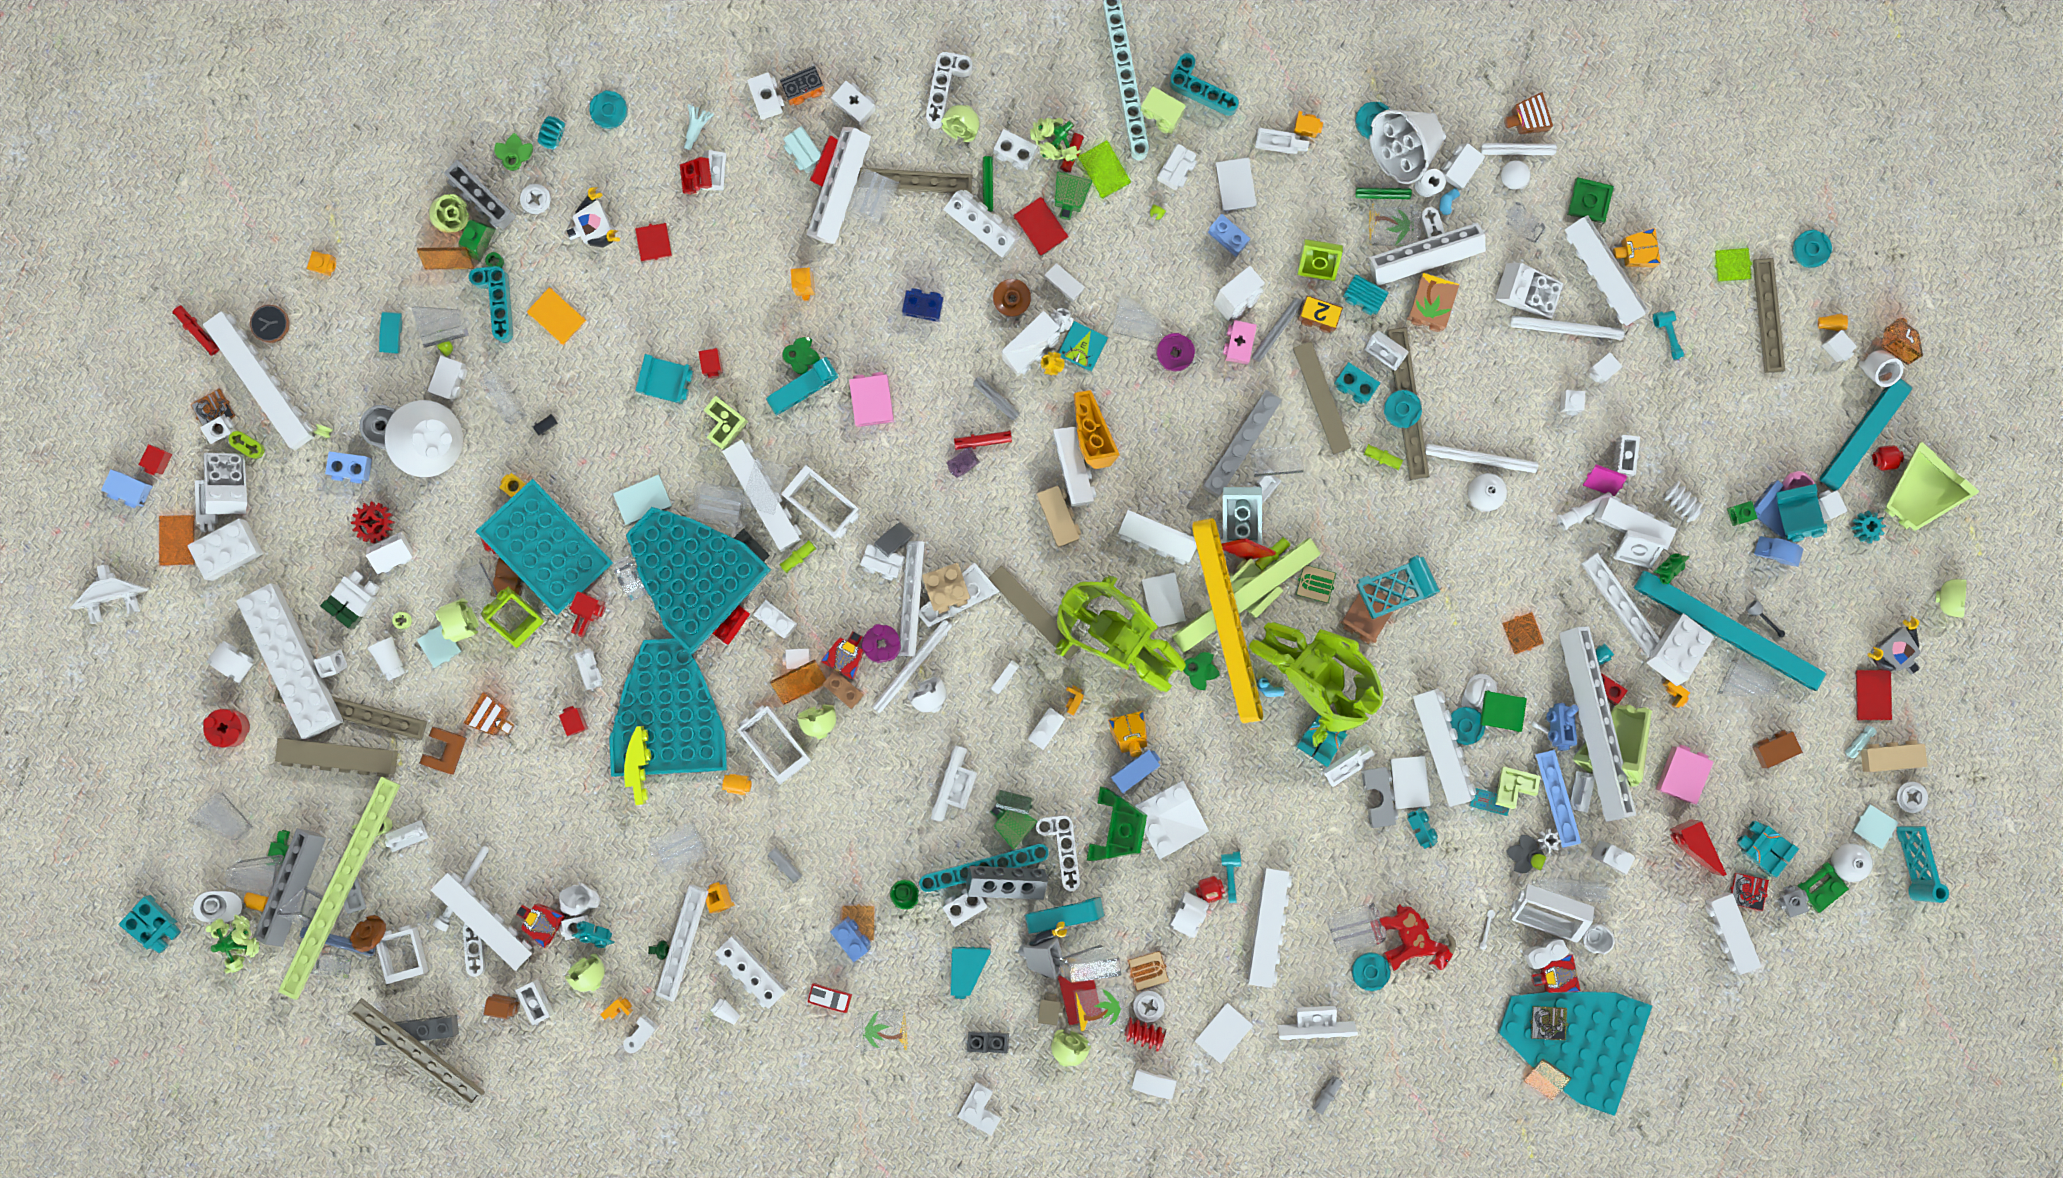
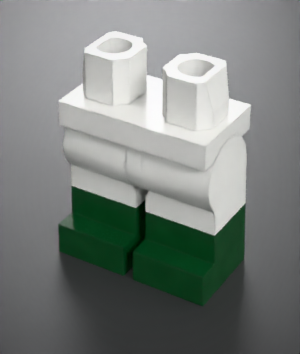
M358 570L351 573L349 577L344 576L333 593L320 605L322 609L335 617L348 629L356 628L372 603L377 599L375 595L379 589V586L372 581H369L365 587L361 586L360 583L365 576Z

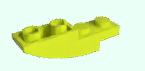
M644 726L636 727L628 745L624 766L625 787L633 786L635 806L646 804V800L649 798L648 790L644 788L643 782L646 780V773L641 765H648V760H651L650 749H647L646 741L649 739L647 729L644 730Z

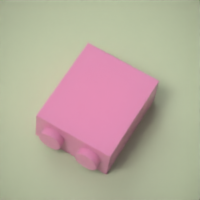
M876 372L871 377L856 375L853 376V379H849L856 427L894 422L887 374L884 375L883 372Z
M1679 745V747L1672 746L1656 790L1697 805L1714 761L1709 760V756L1701 752H1697V754L1690 752L1691 748L1684 745Z

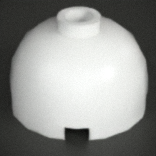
M1485 473L1471 481L1467 494L1473 507L1480 511L1488 512L1502 506L1507 497V487L1502 478L1496 474Z
M936 676L922 681L918 684L919 689L916 691L912 689L908 693L907 698L915 709L920 712L932 711V713L942 708V704L947 696L943 681L940 677L937 679Z
M1848 843L1843 844L1833 852L1831 866L1842 880L1859 882L1871 873L1873 859L1863 846Z

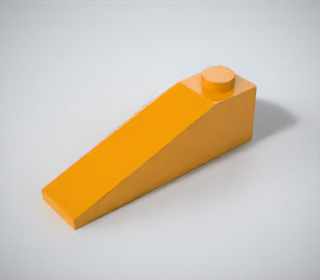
M1091 390L1075 392L1074 404L1078 442L1084 459L1094 469L1110 467L1120 454Z

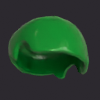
M906 879L896 881L890 889V900L897 908L902 910L912 909L919 901V890L912 881Z

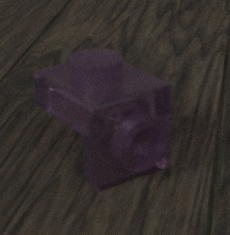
M970 447L946 462L949 472L956 478L965 475L981 463Z

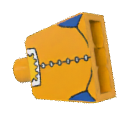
M1655 228L1625 237L1621 240L1622 247H1615L1612 250L1616 259L1624 258L1626 267L1654 268L1661 264Z
M1144 711L1108 719L1110 732L1122 753L1130 751L1131 757H1139L1142 754L1141 748L1148 746Z

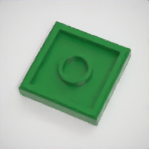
M1577 177L1567 215L1578 218L1589 216L1591 221L1604 224L1614 186Z

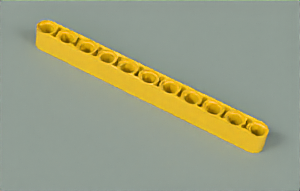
M1213 518L1194 521L1192 530L1240 720L1242 723L1263 720V709L1216 522Z

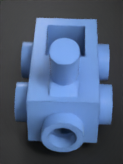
M1565 703L1554 704V707L1549 708L1546 716L1547 721L1550 722L1548 739L1552 742V747H1558V751L1570 750L1571 746L1577 745L1575 713L1579 710L1577 705L1569 707Z

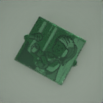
M1003 790L999 791V795L995 799L997 800L995 807L1026 815L1029 814V810L1033 806L1031 804V797Z

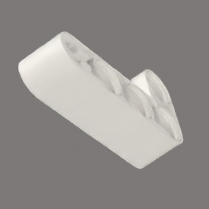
M942 52L937 57L926 113L927 123L933 129H938L943 125L941 119L946 113L952 76L968 77L972 74V60L968 56ZM943 60H949L951 62L948 66H942L940 64ZM962 63L969 65L966 70L959 68ZM940 78L947 80L944 85L937 83ZM937 96H940L944 99L941 103H935L933 101L934 98ZM935 110H937L938 118H936V121H932Z
M1067 815L1040 818L1036 823L1037 832L1045 836L1056 834L1062 883L1066 890L1074 891L1080 885L1072 820ZM1061 819L1069 821L1067 829H1061L1058 826ZM1043 821H1047L1050 824V829L1046 832L1041 831L1039 828L1040 823ZM1069 838L1072 841L1071 847L1063 848L1061 846L1062 839ZM1067 857H1071L1074 860V865L1070 868L1063 865V861ZM1076 870V873H1072V878L1077 880V882L1073 884V887H1070L1069 884H1066V881L1069 880L1068 873L1064 875V871L1071 872Z

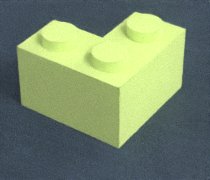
M1153 86L1141 105L1140 111L1143 112L1142 114L1146 118L1156 119V126H1158L1161 132L1173 134L1183 117L1186 105Z
M716 395L703 410L718 422L707 438L722 450L731 445L748 423L744 417Z

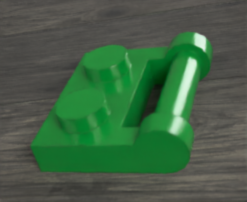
M1825 862L1822 868L1804 883L1801 882L1797 885L1801 890H1805L1809 899L1808 902L1817 913H1821L1849 890L1828 862ZM1828 874L1829 878L1810 893L1809 888Z

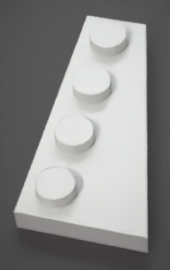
M974 563L962 573L971 598L967 600L968 604L957 607L956 604L949 607V611L939 614L938 611L934 612L931 601H929L919 610V616L928 627H931L999 593L998 589Z

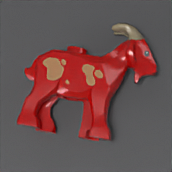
M1399 904L1396 909L1397 915L1391 917L1383 916L1371 920L1378 939H1381L1389 929L1398 930L1403 944L1384 952L1393 971L1397 970L1406 960L1434 955L1435 959L1430 961L1429 965L1434 964L1438 970H1443L1451 960L1456 949V941L1449 934H1446L1449 945L1431 940L1427 932L1430 928L1426 919H1421L1420 914L1412 907H1402Z

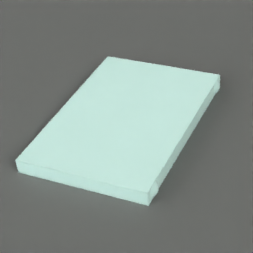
M655 475L652 478L613 493L626 525L640 520L651 507L664 510L672 506L660 475Z

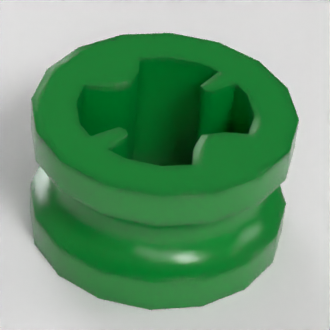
M491 252L486 256L485 263L488 267H494L490 263L491 260L493 261V257L499 260L496 267L502 268L504 266V259L500 254Z

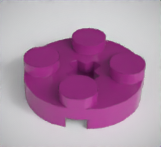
M1171 333L1160 341L1156 355L1158 362L1165 370L1179 372L1188 368L1192 363L1195 348L1188 337L1179 333ZM1176 347L1177 350L1181 351L1178 357L1170 354L1173 351L1172 348Z
M876 624L864 635L862 648L871 661L875 663L890 662L898 656L901 650L900 637L892 627ZM885 640L886 646H881L880 649L877 648L878 641Z

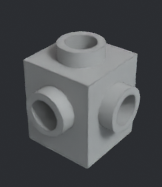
M1789 885L1784 887L1783 891L1778 892L1780 896L1778 899L1779 906L1782 910H1785L1790 918L1809 912L1806 903L1809 899L1805 890H1801L1798 886Z

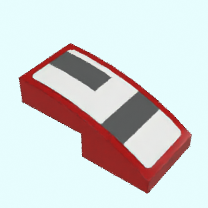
M812 983L807 1002L847 1013L852 994Z

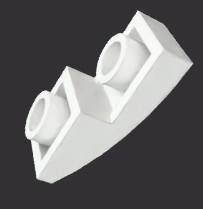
M1138 1069L1136 1070L1132 1089L1161 1098L1173 1099L1177 1080Z

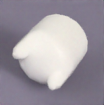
M1874 351L1868 355L1865 361L1859 362V367L1865 374L1882 387L1895 384L1903 374L1904 366L1902 362L1888 351ZM1889 372L1892 373V377L1888 381H1880L1878 379L1879 376Z

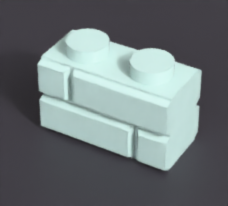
M800 126L784 137L785 145L783 147L788 155H794L796 158L794 163L800 171L803 169L805 173H808L815 168L821 153L804 128Z

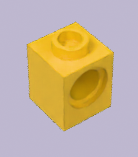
M510 473L502 478L499 488L512 498L526 483L517 475ZM517 482L519 487L515 492H512L511 485Z

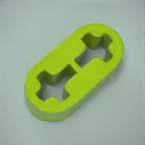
M234 431L229 435V444L246 456L259 459L264 455V446L247 434ZM236 436L241 437L240 439L245 442L244 445L237 443L235 440ZM249 445L252 447H257L256 449L258 450V453H253V451L248 448Z

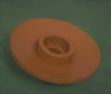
M1006 279L995 288L993 302L1001 314L1015 317L1023 314L1028 309L1031 302V293L1024 282L1018 279ZM1010 296H1014L1016 300L1014 302H1010L1008 298Z

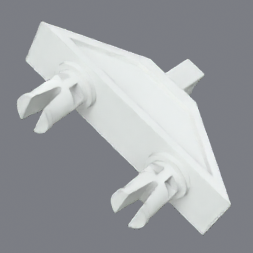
M108 565L97 566L98 577H96V582H93L69 608H87L90 624H96L97 622H103L99 609L100 603L124 598L127 614H134V612H140L136 595L151 589L118 579L114 573L110 572Z

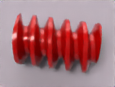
M1129 1017L1124 1036H1126V1042L1133 1038L1134 1045L1140 1040L1141 1047H1144L1146 1043H1148L1149 1049L1156 1045V1051L1158 1052L1163 1045L1167 1029L1162 1033V1027L1159 1026L1155 1030L1154 1024L1147 1028V1022H1143L1140 1026L1138 1019L1132 1024V1018Z

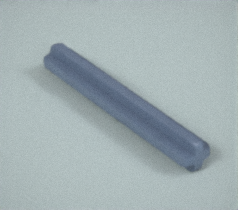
M303 927L301 929V938H304L308 930L307 927ZM329 934L325 944L368 956H373L376 951L375 946L367 952H359L352 947L350 939Z

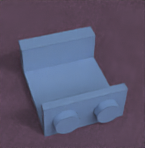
M1777 480L1771 482L1754 504V508L1759 521L1783 540H1787L1776 501V493L1782 492L1781 488L1784 485Z

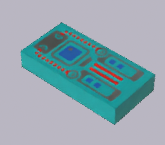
M1475 788L1476 795L1470 801V807L1508 816V807L1495 804L1497 793Z

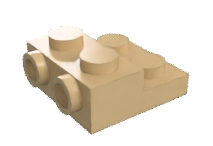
M958 563L922 575L934 612L938 611L940 614L949 611L950 606L956 604L957 607L968 604L967 600L971 599Z

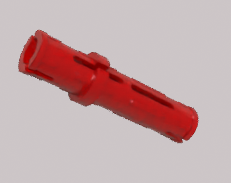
M182 305L172 311V314L183 324L182 327L196 338L210 356L215 355L220 350L217 344L197 323V319L191 317Z
M1011 430L983 435L971 434L968 437L954 438L955 450L965 448L976 449V447L1012 443Z

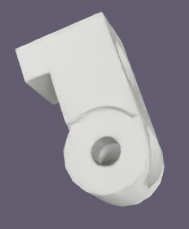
M645 1014L636 1022L640 1027L624 1041L623 1046L628 1053L637 1052L659 1027Z

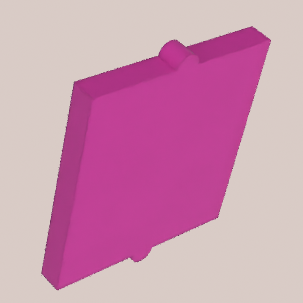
M1595 464L1592 471L1588 472L1583 486L1605 494L1610 492L1612 496H1616L1618 491L1623 488L1627 475Z

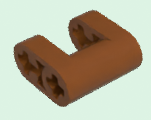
M432 726L429 736L447 742L442 758L439 759L422 754L419 763L454 775L467 738Z

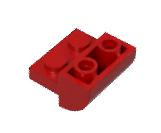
M738 605L712 634L729 646L750 616V613Z

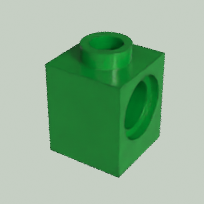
M1752 501L1727 508L1732 526L1758 519Z

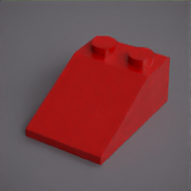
M1690 819L1670 828L1672 832L1670 836L1675 845H1678V847L1710 873L1720 876L1727 875L1702 821Z

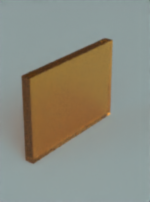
M467 247L417 248V253L425 270L474 269V263Z
M194 515L159 516L160 566L195 565V560L187 546L194 542Z
M814 659L770 681V684L783 705L823 686L826 677Z

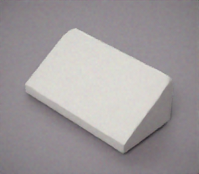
M713 150L704 151L703 157L709 158L712 187L704 190L723 191L726 153Z
M1057 263L1044 275L1048 282L1072 302L1085 289L1081 283Z
M1380 331L1372 335L1364 349L1394 371L1397 370L1409 353L1405 348Z

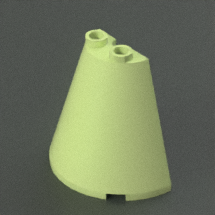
M1920 441L1910 457L1884 511L1891 517L1895 515L1899 517L1898 523L1904 528L1908 529L1911 527L1916 531L1973 497L1979 490L1958 475Z
M1616 705L1611 711V716L1623 760L1621 769L1627 776L1629 787L1638 786L1644 777L1652 711L1646 707L1636 710L1631 705ZM1585 743L1576 753L1573 761L1591 773L1593 768L1588 755L1587 744Z

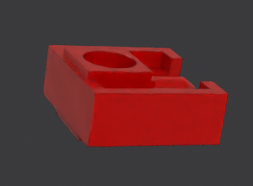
M699 157L679 164L684 194H694L700 188L708 189L712 187L709 158Z

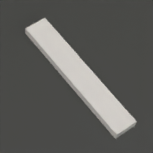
M908 541L900 628L901 650L899 656L915 657L924 554L923 541Z
M1595 553L1581 563L1582 567L1644 654L1649 658L1660 639L1601 556Z
M693 884L688 887L655 994L671 1002L676 999L708 895L707 890Z

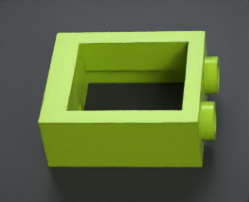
M509 586L505 590H501L497 594L496 599L485 605L481 612L484 621L516 648L545 622L542 616ZM511 598L530 613L512 633L492 617Z

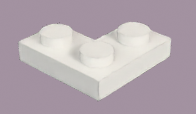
M976 1081L957 1117L992 1136L1001 1117L985 1109L993 1090Z

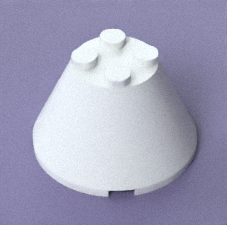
M1386 110L1379 113L1371 124L1373 129L1370 135V145L1377 163L1388 176L1392 175L1398 179L1397 182L1410 184L1422 178L1442 142L1446 139L1445 132L1442 130L1435 113Z
M418 400L407 403L392 414L385 428V448L390 459L399 469L413 476L431 477L445 472L456 462L462 450L463 433L458 419L448 408L437 402Z

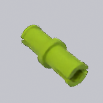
M1368 444L1363 454L1379 461L1381 465L1384 463L1399 470L1403 459L1389 454L1387 450H1380Z
M1282 537L1272 547H1268L1276 551V555L1259 558L1254 562L1255 565L1263 571L1271 562L1277 561L1279 555L1291 546L1288 540Z
M808 540L798 550H793L792 555L779 565L788 573L797 564L803 563V559L816 550V547Z

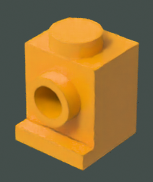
M1298 111L1293 133L1316 138L1317 134L1322 131L1323 122L1316 118L1315 115L1305 114L1304 116L1302 115L1303 111Z
M719 882L708 886L706 904L709 913H719L735 906L734 902L731 901L726 884L720 885Z

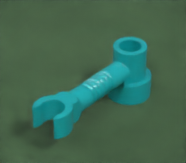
M1672 310L1664 313L1662 311L1654 313L1652 318L1655 327L1666 328L1673 360L1684 357V352L1676 339L1672 322L1676 321L1675 312Z
M1235 851L1233 854H1221L1222 866H1226L1229 903H1237L1234 867H1242L1240 851Z

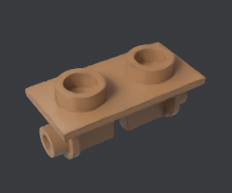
M836 670L823 683L829 691L851 710L864 696L863 693Z

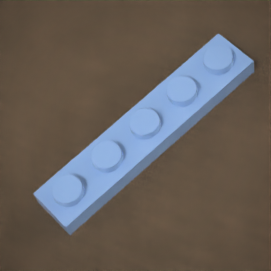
M1555 749L1538 753L1536 758L1559 838L1562 841V848L1580 844L1581 839Z

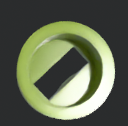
M1155 204L1150 209L1151 217L1157 214L1155 220H1160L1166 213V210Z
M443 340L436 345L445 357L449 356L453 351V345L447 340Z
M1542 854L1534 855L1531 858L1532 866L1541 871L1547 856Z

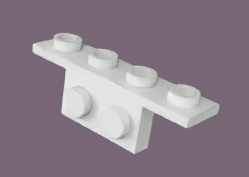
M955 745L951 753L949 766L944 773L943 784L938 791V799L932 808L931 819L943 822L949 804L961 809L966 808L977 775L976 772L962 768L967 752L966 748Z
M1336 1006L1297 1008V1024L1277 1025L1279 1038L1286 1040L1337 1036L1350 1037L1357 1035L1355 1021L1336 1022Z

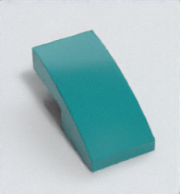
M382 312L379 352L400 353L402 313Z

